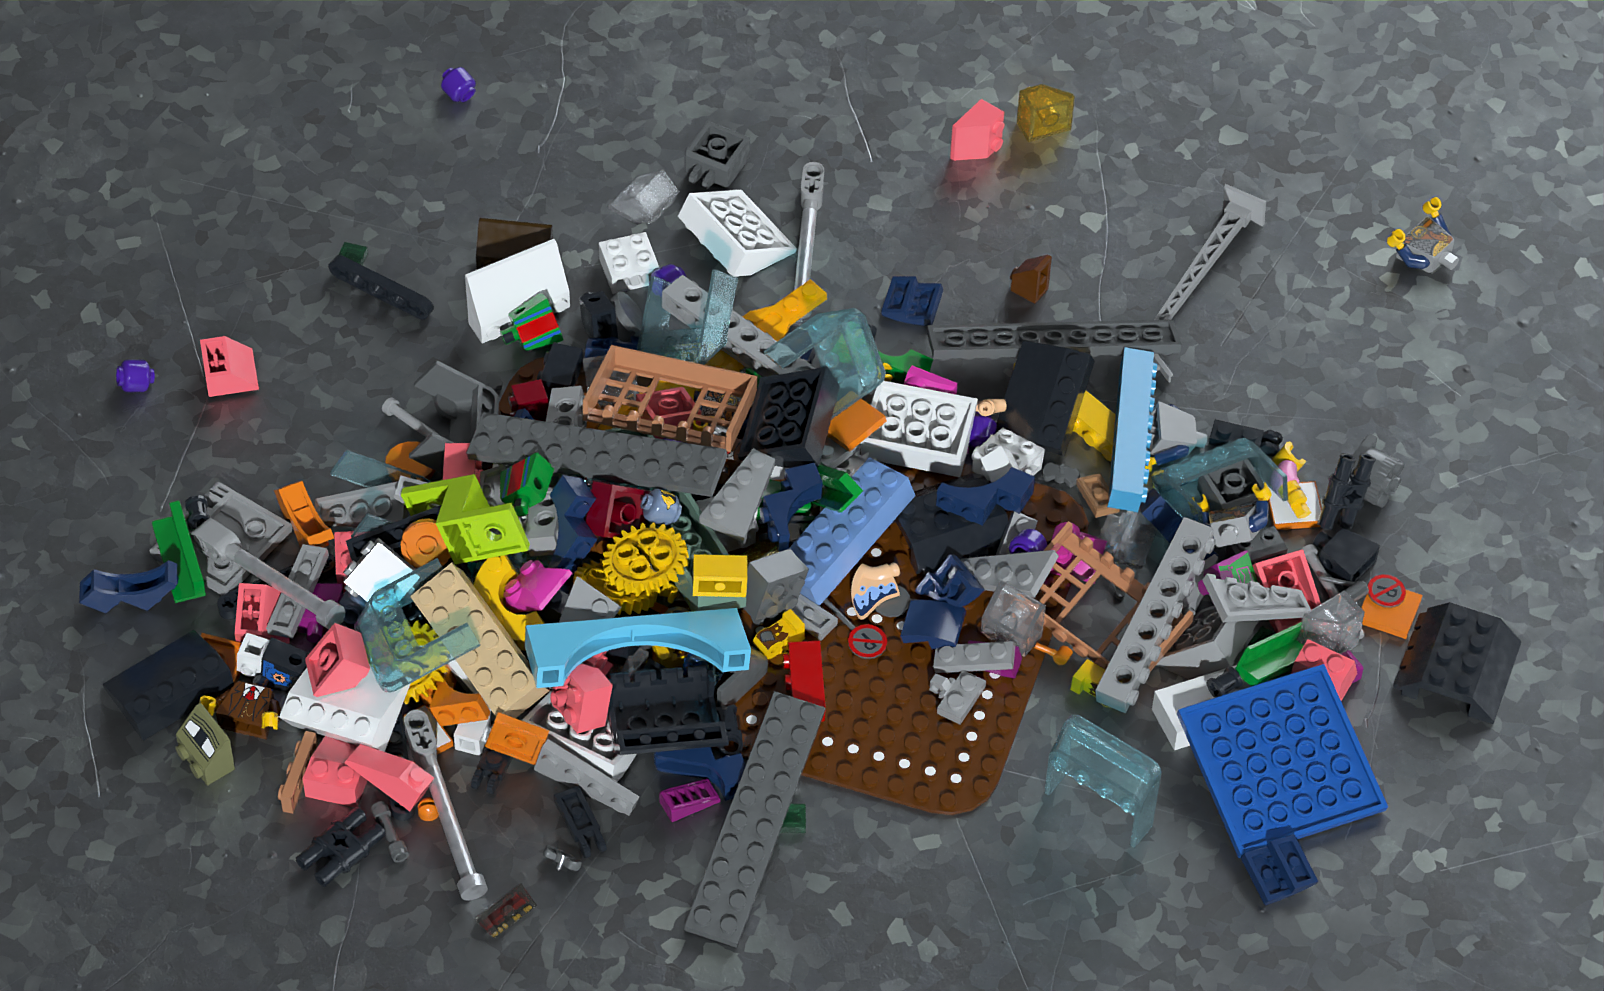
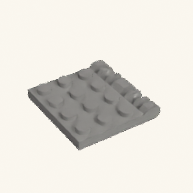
M216 482L210 488V492L204 495L209 506L213 507L212 509L207 507V514L210 518L234 532L241 542V548L261 561L292 531L291 523L220 482ZM187 511V513L184 515L186 524H187V518L189 517L188 511ZM187 524V528L190 534L192 531H194V529H191ZM156 543L149 551L155 559L163 563L158 544ZM193 545L204 585L218 594L223 595L235 590L239 583H242L251 574L228 558L222 563H218Z

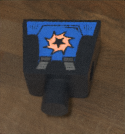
M271 637L261 660V675L269 680L267 688L289 692L307 668L305 658L309 653Z

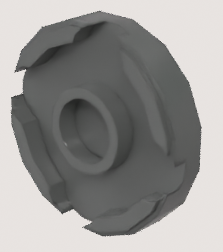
M619 291L613 295L611 303L615 302L616 316L624 328L629 332L633 330L635 337H641L648 332V324L636 303L624 292Z

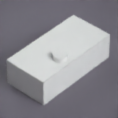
M1225 669L1154 692L1152 711L1174 750L1190 746L1176 714L1178 709L1213 699L1214 697L1207 687V680L1223 674ZM1242 679L1243 685L1240 688H1234L1226 694L1233 693L1252 686H1250L1247 682H1245Z

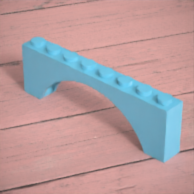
M737 608L526 625L525 649L536 688L563 686L570 673L592 656L611 649L638 645L663 646L689 652L707 660L722 672L749 670L751 648Z

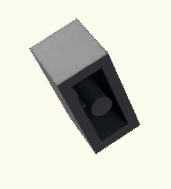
M553 342L551 351L546 352L544 357L545 367L543 371L540 370L538 372L537 380H542L548 398H550L552 388L573 387L576 385L583 366L582 348Z

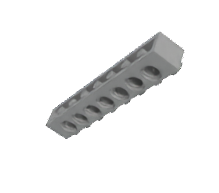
M680 276L662 291L663 309L746 368L750 367L761 377L815 369L808 361L798 357L788 347L774 340L770 334L761 331L750 320L744 319L733 308L727 307L717 300L713 294L706 292L696 282L689 280L685 276Z
M582 387L552 388L546 422L586 428L587 421L583 420V399L585 395ZM553 472L545 499L529 508L525 534L530 543L528 550L530 557L554 555L559 528L557 511L550 493L562 475L576 476Z
M1186 517L1183 518L1096 688V702L1123 713L1127 712L1130 705H1135L1139 696V691L1137 690L1141 683H1146L1150 674V669L1148 668L1151 662H1156L1160 655L1161 647L1159 646L1163 639L1167 640L1172 631L1171 623L1174 618L1180 616L1183 609L1182 601L1185 596H1190L1194 587V582L1192 581L1195 575L1201 574L1205 565L1204 558L1206 554H1211L1214 549L1216 539H1213L1212 527ZM1187 549H1194V550H1196V551L1193 552V553L1185 552V550H1187ZM1177 570L1185 571L1183 574H1176L1174 572ZM1170 591L1174 594L1171 596H1166L1163 593ZM1154 613H1161V614H1163V616L1158 617V618H1157V617H1153L1152 615H1153ZM1147 634V635H1151L1152 638H1150V639H1143V638H1141V636ZM1133 656L1141 658L1139 661L1130 660ZM1122 678H1127L1130 680L1127 683L1119 682V680Z

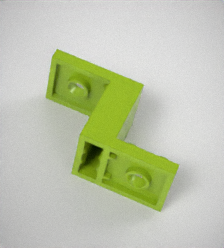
M475 474L402 488L401 497L410 516L431 509L432 507L429 504L442 505L436 525L454 564L529 550L530 543L512 503L490 507ZM489 529H498L502 534L496 535L490 532Z

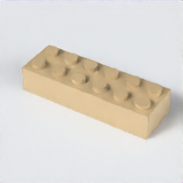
M453 563L449 564L410 596L495 716L500 712L517 718L549 692L547 687L536 688L530 663L464 571Z

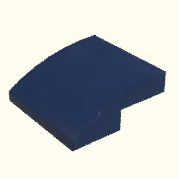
M893 276L881 311L882 316L914 325H933L943 293L942 284L918 283L916 276Z
M912 600L900 635L903 643L928 641L931 649L944 646L956 647L966 610L964 607H957L947 602Z
M1294 834L1273 840L1268 846L1244 853L1241 857L1265 906L1297 894L1318 883V879Z

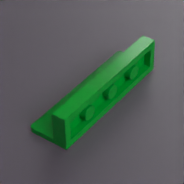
M820 464L816 466L824 487L822 488L821 499L812 501V504L842 513L863 490L846 472Z
M180 501L169 503L171 517L152 521V527L163 564L168 560L177 564L178 584L171 591L174 601L178 603L206 596Z
M1300 622L1248 646L1235 670L1250 686L1267 682L1292 670L1294 662L1304 646L1297 641V638L1305 624Z

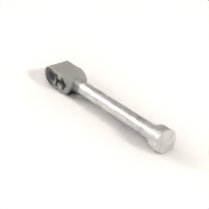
M818 162L806 163L802 172L800 204L803 211L794 290L810 280L817 210L822 206L824 189V167ZM810 311L800 319L808 318L811 315L812 311Z
M207 519L190 533L192 544L199 551L218 563H222L227 558L314 613L317 622L327 629H330L334 623L339 625L342 623L345 617L343 606L333 600L323 601L242 549L241 542L236 534L214 519Z
M412 710L404 718L405 737L414 762L422 766L423 770L434 777L429 789L461 878L457 883L458 890L463 900L480 898L487 892L488 888L483 875L475 871L438 765L436 738L429 718L424 711Z

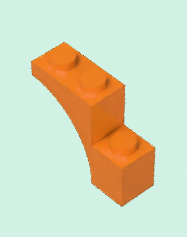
M297 481L274 490L284 519H290L300 548L303 544L322 548L328 546V540L334 539L331 528L324 524L316 512L303 481Z
M447 663L445 666L448 668V672L440 673L444 681H436L434 683L437 690L429 688L427 690L429 697H425L422 693L419 694L422 702L430 706L429 708L440 726L488 720L490 710L479 693L466 694L455 691L457 680Z

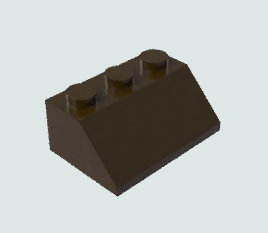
M479 218L476 247L477 270L552 240L553 226Z

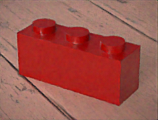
M820 641L788 642V653H783L784 669H789V674H785V690H790L791 697L826 708ZM825 713L821 722L825 721Z

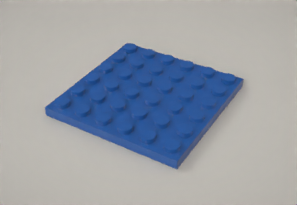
M1325 664L1181 708L1176 713L1238 858H1241L1244 853L1268 846L1273 840L1293 834L1296 839H1300L1384 812L1388 808Z

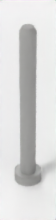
M393 397L388 398L384 402L382 411L386 415H395L425 437H428L432 432L441 436L399 407V401Z
M1313 544L1303 547L1306 560L1316 576L1329 577L1316 556L1318 552ZM1320 580L1331 599L1340 594L1334 583ZM1346 607L1340 611V614L1355 638L1362 639L1364 631L1349 607Z

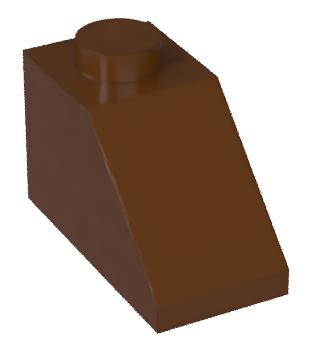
M1043 255L1027 259L1019 267H1015L1010 275L1012 280L1011 291L1035 304L1049 289L1052 256Z

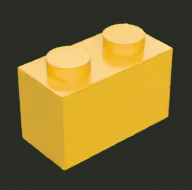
M694 554L693 596L746 597L747 556Z

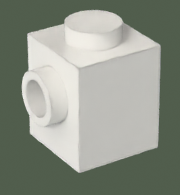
M995 446L989 449L986 455L980 458L983 464L981 470L988 481L991 480V482L1000 479L1011 467L1020 470L1011 451L1003 446Z
M246 633L237 653V671L249 677L261 675L262 656L270 640Z
M490 715L488 720L458 724L454 733L455 749L481 756L492 728Z

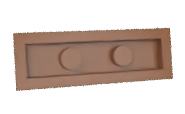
M305 731L302 741L298 740L296 744L295 760L289 763L286 783L281 784L278 792V800H281L283 812L293 814L304 786V773L311 756L318 747L316 733Z

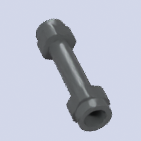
M384 801L373 804L371 807L373 817L385 830V835L389 842V853L394 862L406 860L409 857V853L404 841L399 840L390 820L391 811Z

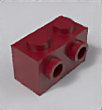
M542 380L512 385V396L508 397L509 406L512 413H509V416L514 417L518 410L525 408L535 420L546 422L548 397Z

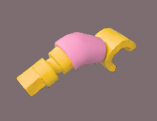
M1289 441L1272 459L1276 469L1273 475V482L1277 491L1287 498V502L1297 518L1301 519L1312 513L1306 504V495L1300 490V480L1297 477V472L1306 463V460L1302 458L1298 460L1291 453L1293 444Z

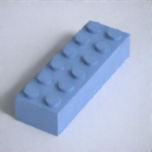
M870 457L851 477L863 492L842 513L824 508L789 548L809 569L800 594L818 606L823 603L916 496L907 476Z

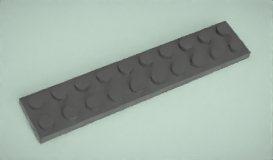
M1173 320L927 325V336L933 359L943 361L958 358L973 360L975 358L999 359L1000 357H1013L1017 359L1023 341L1066 347L1091 354L1092 357L1099 355L1122 356L1124 347L1154 352V354L1171 355L1173 353H1181L1182 347Z
M485 412L482 414L466 452L468 459L510 466L537 452L551 464L555 473L709 497L713 496L728 456L726 449Z
M774 691L691 908L684 931L735 948L738 947L824 716L825 707Z

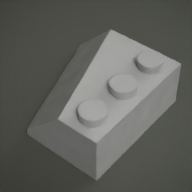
M1215 606L1202 609L1193 618L1191 625L1184 631L1185 634L1177 639L1156 666L1187 679L1233 666L1234 660L1238 653L1243 650L1246 640L1253 634V629L1258 620L1222 622Z

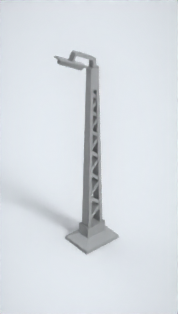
M1225 184L1224 216L1154 320H1171L1242 227L1245 228L1250 221L1260 226L1265 225V200ZM1228 221H1230V222H1232V223H1235V224L1226 225ZM1222 234H1227V236L1223 239ZM1217 239L1218 244L1212 245L1214 241ZM1212 254L1208 260L1207 255ZM1154 354L1153 362L1157 363V371L1160 370L1166 380L1171 382L1173 373L1158 354Z

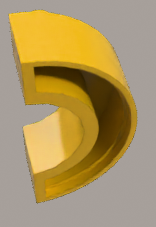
M507 555L487 558L477 573L474 587L518 648L526 651V625L546 623L536 611L526 615H517L509 612L506 607V598L504 597L505 586L515 579L518 574Z

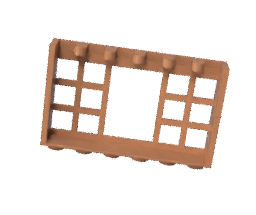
M611 345L583 399V420L690 444L723 448L727 452H731L755 398L757 376ZM613 370L630 374L626 383L609 379ZM636 375L652 378L653 380L649 388L632 384ZM659 380L702 389L687 422L680 421L678 426L664 424L663 417L658 415L654 417L653 421L641 419ZM609 385L623 389L619 397L602 394L605 386ZM629 390L646 393L642 402L625 399ZM707 391L725 394L722 402L704 400ZM731 396L742 398L738 407L727 404ZM598 400L615 403L614 407L606 405L604 410L595 409ZM621 405L639 408L638 411L631 410L628 416L618 414ZM700 406L717 408L715 417L698 415ZM724 410L735 412L731 421L720 419ZM694 420L711 424L710 427L705 426L702 432L690 429ZM717 425L728 427L726 437L713 434Z
M1068 521L1043 551L1055 550L1057 552L1063 546L1074 554L1076 558L1066 570L1056 563L1052 568L1061 576L1050 588L1042 584L1040 589L1045 592V595L1036 605H1033L1024 597L1010 594L1011 604L1019 611L1023 612L1025 610L1032 615V620L1039 626H1046L1052 630V634L1056 639L1063 643L1066 641L1072 645L1073 650L1080 657H1088L1095 664L1106 670L1110 661L1101 654L1111 642L1118 647L1120 640L1116 636L1126 624H1130L1131 618L1134 616L1150 583L1147 582L1144 586L1134 578L1135 573L1132 569L1126 567L1122 570L1114 564V557L1110 553L1105 552L1102 555L1093 548V541L1085 536L1082 540L1072 533L1073 524ZM1081 560L1096 571L1085 585L1070 574ZM1102 575L1136 600L1137 603L1098 650L1095 651L1061 626L1060 623L1099 576ZM1065 579L1081 589L1070 603L1055 593ZM1050 597L1065 607L1055 620L1040 610ZM1189 610L1186 615L1181 613L1178 618L1173 619L1171 625L1174 629L1171 631L1169 638L1161 642L1159 646L1161 647L1160 655L1156 662H1151L1148 668L1150 672L1182 633L1193 622V612ZM1154 613L1157 618L1163 616L1161 613ZM1146 634L1141 636V638L1150 639L1152 636ZM1133 656V657H1132V658H1134L1136 661H1139V660L1141 659V658L1138 657V656ZM1127 678L1120 679L1122 683H1127L1130 681Z

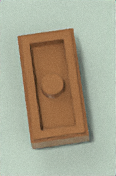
M1100 473L1077 478L1076 486L1096 518L1120 512V509L1107 507L1109 487Z

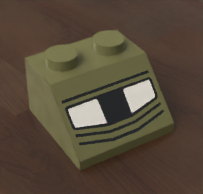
M201 703L196 705L176 733L178 746L175 748L179 757L183 761L187 759L190 763V769L197 779L201 777L208 786L235 770L230 739Z

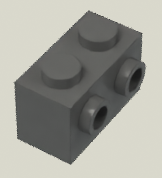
M1275 526L1261 529L1253 540L1227 545L1225 557L1228 559L1247 550L1251 563L1254 565L1258 562L1285 555L1288 548Z

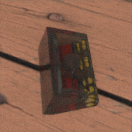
M519 884L479 913L474 919L495 939L533 910L537 904L524 886Z

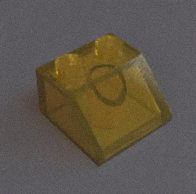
M1043 84L1020 90L1017 125L1027 141L1032 142L1071 130L1075 96L1072 93Z

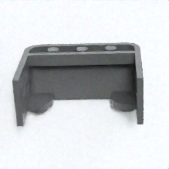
M436 361L414 382V386L435 396L434 404L437 412L450 419L449 440L432 432L409 454V458L443 474L445 443H471L483 412L498 414L499 398L491 387ZM482 461V469L488 468L493 463Z
M676 606L669 608L664 614L692 611L690 608ZM641 645V660L646 662L652 656L651 645ZM751 645L749 670L729 671L733 675L717 689V707H722V710H726L729 705H734L768 671L767 657Z

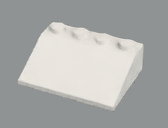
M742 190L689 193L678 215L686 228L694 233L699 242L707 247L713 254V257L719 260L733 277L752 275L797 251V248Z
M555 239L465 275L468 322L481 343L501 336L500 331L512 326L508 314L541 292L548 299L553 314L562 312L570 307L569 288Z
M879 380L871 406L884 414L887 422L861 442V456L868 452L870 458H876L879 462L960 477L967 454L978 399Z
M369 665L370 670L367 676L356 687L316 697L313 695L306 668L289 691L279 718L300 729L357 746L363 744L385 752L412 677Z
M552 690L521 720L549 730L547 739L616 782L623 777L636 754L619 755L615 753L608 716L604 727L577 734L571 725L566 723L558 709L553 707L550 700Z

